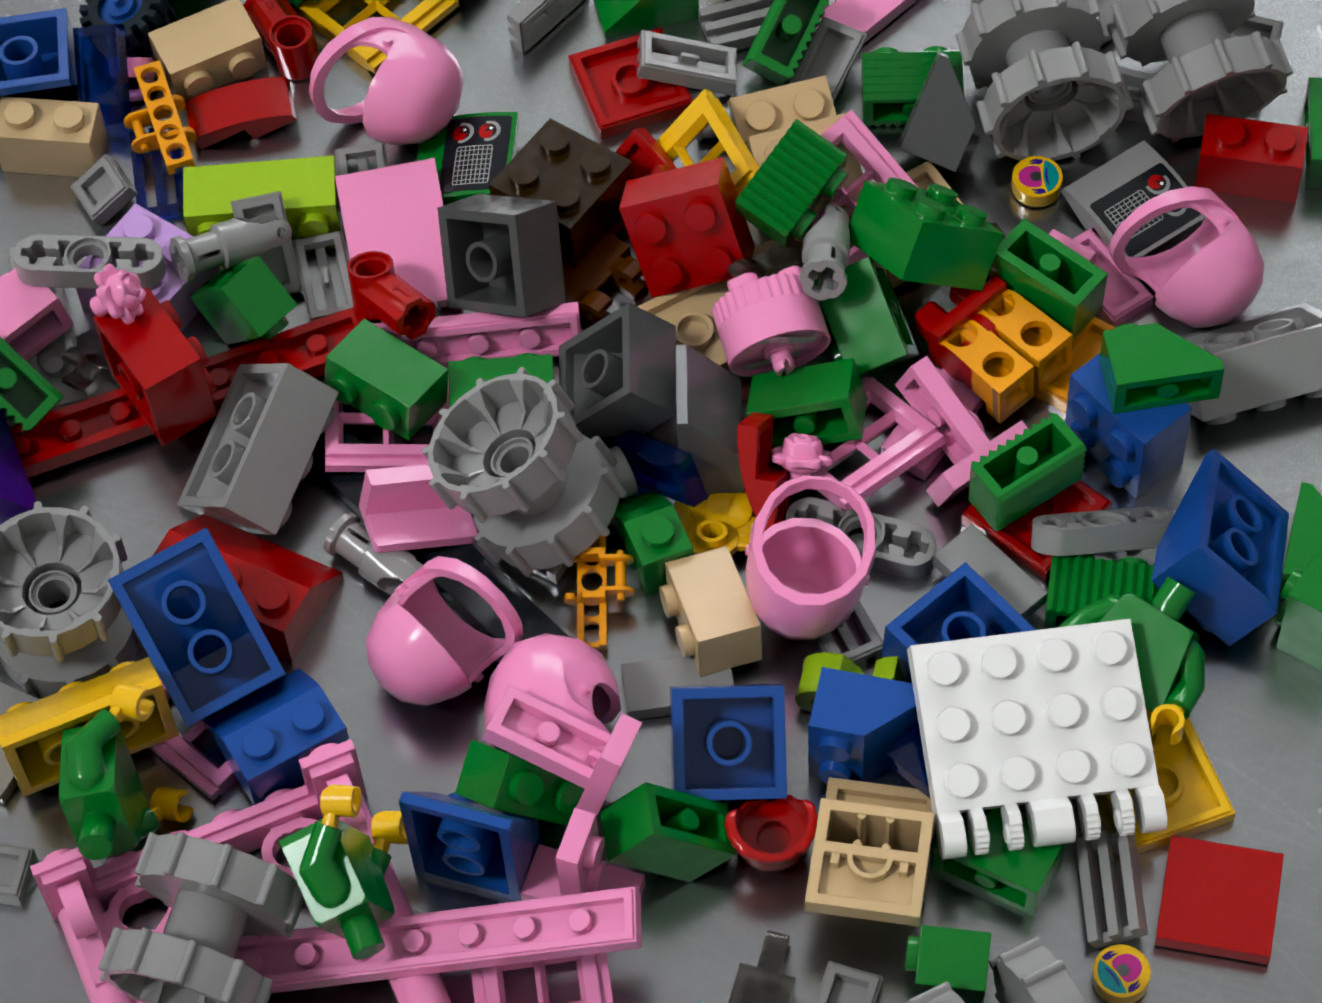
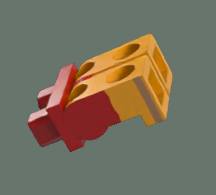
M997 275L985 282L982 291L951 287L950 300L957 306L950 312H947L934 301L928 302L915 314L916 330L929 343V359L939 368L943 367L951 377L963 382L986 403V412L1000 424L1034 397V389L1040 392L1072 365L1073 334L1021 295L1007 289V283Z

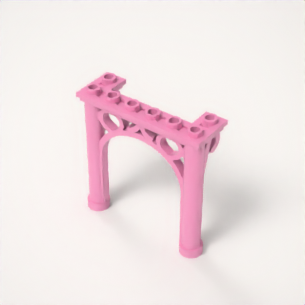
M351 739L340 744H324L314 749L309 756L299 759L305 785L301 787L277 790L268 795L263 802L243 810L231 809L224 811L214 817L210 823L190 831L178 830L169 834L182 832L188 836L219 844H230L233 848L245 853L261 848L264 861L279 865V869L295 879L290 867L282 866L275 860L276 854L281 848L279 840L322 819L324 815L320 808L321 793L326 787L332 784L357 786L362 791V802L358 816L355 818L339 817V820L369 835L373 844L374 840L371 835L372 816L364 799L367 798L354 744ZM78 847L74 849L64 848L48 854L42 862L30 866L54 922H60L90 1003H143L139 1000L130 999L129 995L118 990L110 983L101 981L102 970L98 969L113 928L117 927L122 930L132 929L122 923L127 909L136 903H142L146 899L156 898L145 889L135 886L138 875L134 872L143 849L137 852L127 851L121 856L111 857L106 864L94 868L91 860L84 857L79 852ZM390 860L384 874V879L395 909L392 917L413 915L414 913ZM168 906L164 918L157 928L151 931L163 933L172 907ZM439 973L388 979L397 1003H452Z

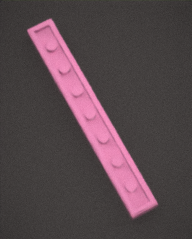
M634 886L390 917L377 924L386 945L385 948L373 956L359 960L353 959L346 939L319 927L294 929L291 938L283 935H262V937L247 935L242 936L234 959L244 961L245 965L254 969L263 977L272 979L273 983L270 988L272 994L642 948L641 893Z

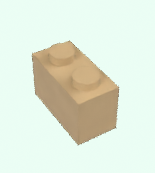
M240 0L224 1L148 33L154 60H160L172 95H180L184 101L238 79L248 78L255 72L267 68L261 36Z
M1 96L0 165L3 172L81 177L106 154L109 136L99 103Z
M724 546L665 562L667 585L659 587L662 606L667 618L676 616L679 626L675 627L679 649L684 658L693 657L699 676L762 660L761 625L747 596L746 589L728 547Z

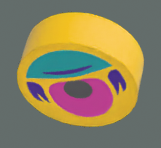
M1031 156L1024 158L1016 164L1012 172L1011 188L1013 195L1018 201L1030 207H1044L1052 204L1061 194L1062 170L1056 162L1047 157Z
M1124 944L1109 946L1102 950L1094 961L1092 970L1093 987L1097 994L1109 1003H1135L1144 996L1148 989L1151 975L1149 962L1142 952L1132 946Z

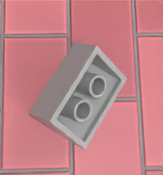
M1301 303L1180 336L1218 357L1224 365L1219 398L1187 403L1192 408L1191 414L1203 422L1206 421L1208 425L1229 423L1237 419L1238 412L1255 408L1257 411L1276 410L1287 404L1286 399L1303 394L1308 398L1322 397V311L1307 303Z
M289 363L240 364L177 505L199 515L205 514L251 534L276 535L291 515L293 507L291 500L299 482L307 476L312 467V452L320 434L329 427L333 419V405L339 392Z

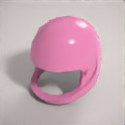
M371 17L349 26L325 46L312 68L309 94L316 112L326 121L342 124L362 122L367 136L389 145L421 144L440 134L459 109L464 76L458 61L447 46L415 25L393 17ZM358 46H367L385 53L387 58L382 62L372 79L364 101L341 110L329 109L323 97L325 79L332 66L346 51Z
M1184 187L1169 190L1148 200L1135 209L1119 225L1110 240L1109 254L1121 272L1146 282L1156 292L1155 305L1170 318L1193 328L1211 327L1230 322L1253 303L1263 284L1264 262L1255 239L1236 213L1210 188ZM1179 208H1192L1206 217L1195 232L1171 249L1152 256H1125V247L1132 235L1145 223L1163 213Z
M804 475L785 481L769 495L752 524L749 545H747L745 555L748 556L746 564V593L753 610L767 629L788 640H815L835 630L850 617L862 595L864 586H868L869 573L876 557L874 517L867 502L853 487L827 476ZM805 489L827 490L844 498L858 514L864 532L862 557L856 544L841 529L820 519L791 518L773 524L767 530H765L772 511L786 497Z
M437 556L427 561L395 589L393 594L376 613L365 642L369 667L380 686L401 702L426 707L455 698L472 688L471 683L473 681L476 683L480 682L484 678L481 672L493 662H500L512 643L519 642L523 638L524 632L517 611L504 593L485 575L456 558ZM436 577H446L459 581L476 591L491 605L500 618L505 632V639L490 637L464 622L438 593L433 579Z
M544 633L512 643L490 676L484 704L485 730L509 684L610 733L604 724L613 721L621 710L617 680L603 655L580 639Z

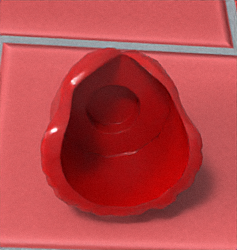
M787 795V798L775 799L773 801L748 799L739 809L731 810L726 814L725 829L732 846L748 865L761 871L777 872L795 865L811 846V842L815 839L818 814L811 801L799 800L791 795Z

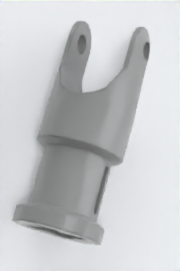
M833 203L827 204L825 215L806 233L803 239L802 262L804 265L800 271V281L803 291L811 298L817 300L836 298L844 292L847 285L845 268L849 261L850 252L849 216L843 208ZM815 275L818 276L817 285L814 284Z
M269 214L252 219L233 218L211 225L209 232L185 240L181 236L171 238L169 250L179 277L182 281L189 282L195 280L197 273L218 266L229 269L243 260L261 256L269 249L287 243L291 238L292 228L287 221L277 220ZM279 228L284 230V234L281 237L277 236Z
M353 512L343 514L331 526L324 540L323 548L329 555H340L358 567L359 575L380 590L392 595L400 584L423 566L409 550L384 553L375 552L366 528L360 524L359 516Z

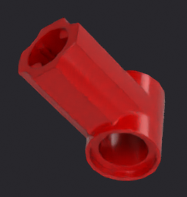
M246 0L243 6L261 36L262 42L274 56L280 74L290 80L309 78L314 63L319 56L310 22L306 18L298 16L287 0Z
M367 251L357 254L350 259L347 264L353 308L357 316L369 320L379 319L398 335H405L410 340H414L427 333L428 326L436 318L434 302L395 273L393 259L390 255L380 251Z

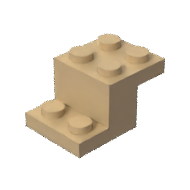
M826 75L732 97L727 101L732 122L759 167H761L762 163L767 159L768 155L796 119L821 135L846 114L836 115ZM840 142L836 147L847 154L846 166L843 168V170L849 173L847 180L843 184V187L846 189L863 172L857 159ZM861 190L852 197L856 202H858ZM837 194L832 199L823 195L813 211L818 213L836 198ZM843 204L841 208L847 212L849 219H851L853 213Z
M829 777L826 798H821L805 897V911L920 927L922 906L926 900L935 834V813L932 812L929 790Z

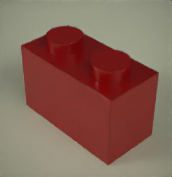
M1206 114L1195 186L1210 188L1214 193L1296 204L1304 164L1308 127Z

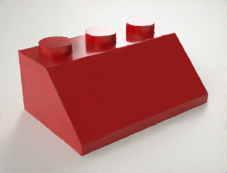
M205 514L169 529L153 555L207 527L275 655L292 663L344 578L343 573Z

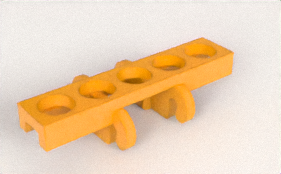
M160 60L134 67L135 76L146 108L129 113L124 118V126L129 130H134L136 136L131 143L132 150L143 154L160 149L169 175L175 174V169L182 166L195 167L188 143L195 142L197 136L193 128L182 127L177 112L185 109L186 104L183 97L171 94ZM148 72H156L158 80L153 83H146L143 76ZM163 91L164 97L151 101L150 94L152 92ZM170 117L167 120L160 121V119ZM153 125L155 132L146 134L144 128ZM174 128L173 130L163 132L166 129ZM182 148L183 157L179 159H172L169 152Z
M601 535L588 549L573 558V563H577V596H575V593H566L564 595V602L568 605L577 606V639L582 640L596 650H608L607 598H617V601H625L626 597L634 595V589L627 586L626 565L634 563V557L625 554L623 550H618L616 554H607V536ZM586 562H599L596 565L586 564ZM607 566H615V586H607ZM590 573H596L602 578V585L594 591H589L582 586V579ZM584 606H599V614L597 616H587L584 614ZM591 624L599 626L598 641L588 642L585 640L586 626Z

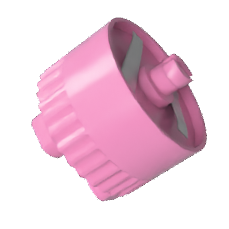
M791 266L777 274L764 276L759 279L756 273H744L727 282L729 292L725 293L714 304L712 314L729 369L734 375L752 378L754 374L775 371L777 376H780L783 370L788 375L794 368L819 356L829 346L831 338L819 301L811 298L803 291L800 281L802 267Z

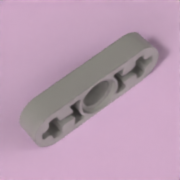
M36 234L20 240L13 250V259L19 279L33 287L97 289L98 286L94 280V275L99 271H103L105 265L109 263L114 265L113 259H116L117 267L115 268L117 270L125 269L135 273L141 280V287L143 289L147 286L150 289L158 285L166 273L162 249L157 242L149 238ZM96 255L103 259L97 267L92 269H81L76 266L77 262L85 256ZM41 257V259L39 260V264H35L37 258ZM63 257H64L65 263H66L65 266H63V261H62V258H63ZM145 260L142 267H137L139 261Z
M801 498L792 503L786 512V520L791 518H816L833 526L834 523H839L837 528L841 529L846 535L854 529L862 528L858 514L853 508L846 512L844 509L840 510L832 502L819 498ZM872 513L876 537V557L872 569L907 579H918L929 574L934 568L932 565L933 555L937 551V542L933 533L926 527ZM885 536L892 537V544H889L888 553H883ZM911 544L920 546V552L915 554L914 559L904 557V551H908ZM858 548L859 553L862 557L863 548Z
M1147 506L1037 516L1032 522L1031 548L1038 553L1050 556H1071L1157 548L1175 511L1162 507Z

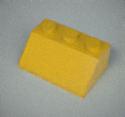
M149 657L137 662L127 661L113 667L109 673L86 682L77 681L69 683L55 694L35 702L18 703L0 715V745L23 797L59 783L62 730L85 726L100 710L105 709L109 711L111 709L110 699L112 692L119 684L129 683L147 688L148 692L143 698L152 700L155 705L151 716L146 721L142 722L125 717L120 723L122 727L121 732L130 755L179 736L163 686Z

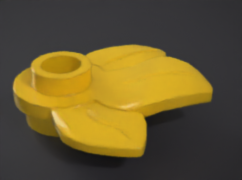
M745 487L744 493L710 494L707 500L692 494L680 495L676 499L674 507L693 546L694 555L724 546L728 547L731 556L736 551H746V547L749 545L751 527L756 517H752L753 510Z

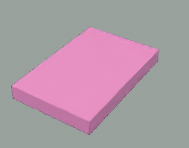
M435 158L335 176L350 259L357 254L367 251L384 252L393 259L395 273L434 302L435 309L448 306L437 209L444 205Z

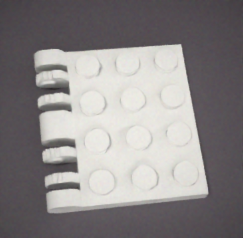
M1131 619L911 645L907 649L932 812L935 813L934 824L938 849L943 860L967 856V839L961 813L966 815L972 852H974V855L988 854L990 833L983 811L988 809L1000 808L1003 837L1010 851L1023 849L1025 843L1019 805H1025L1029 835L1035 848L1075 842L1076 826L1073 807L1069 800L1076 798L1083 838L1087 841L1099 839L1101 833V818L1098 804L1094 797L1096 795L1110 794L1113 820L1119 836L1134 835L1136 822L1129 791H1132L1140 832L1150 833L1167 829L1164 794L1158 782Z

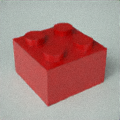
M724 157L626 181L619 210L651 298L733 279L744 273H750L755 245L746 219L735 212V200L738 195Z
M147 286L144 288L146 292L145 299L141 302L144 313L141 316L135 317L133 323L127 325L120 317L114 319L109 313L103 317L96 315L93 317L111 375L162 446H165L217 416L211 396L217 392V388L209 372L204 367L209 364V360L199 341L194 336L188 339L185 338L179 330L183 326L174 307L168 300L160 303Z

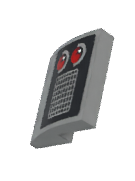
M1143 140L1063 188L1061 193L1086 230L1089 228L1096 230L1102 241L1109 247L1110 240L1119 225L1135 209L1162 193L1188 186L1168 162ZM1179 208L1163 213L1145 223L1132 235L1125 247V256L1145 257L1201 223L1206 217L1192 208Z

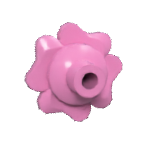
M109 263L103 267V271H99L94 275L98 288L96 289V296L90 300V308L95 315L103 317L109 313L112 318L118 319L120 317L125 324L129 325L135 321V317L141 316L144 313L141 302L145 299L146 292L141 287V280L135 273L125 269L117 270L114 265Z
M791 433L784 438L782 446L771 449L772 462L781 465L790 472L789 480L804 475L811 476V473L818 471L821 466H831L833 464L831 452L823 450L822 442L814 435Z

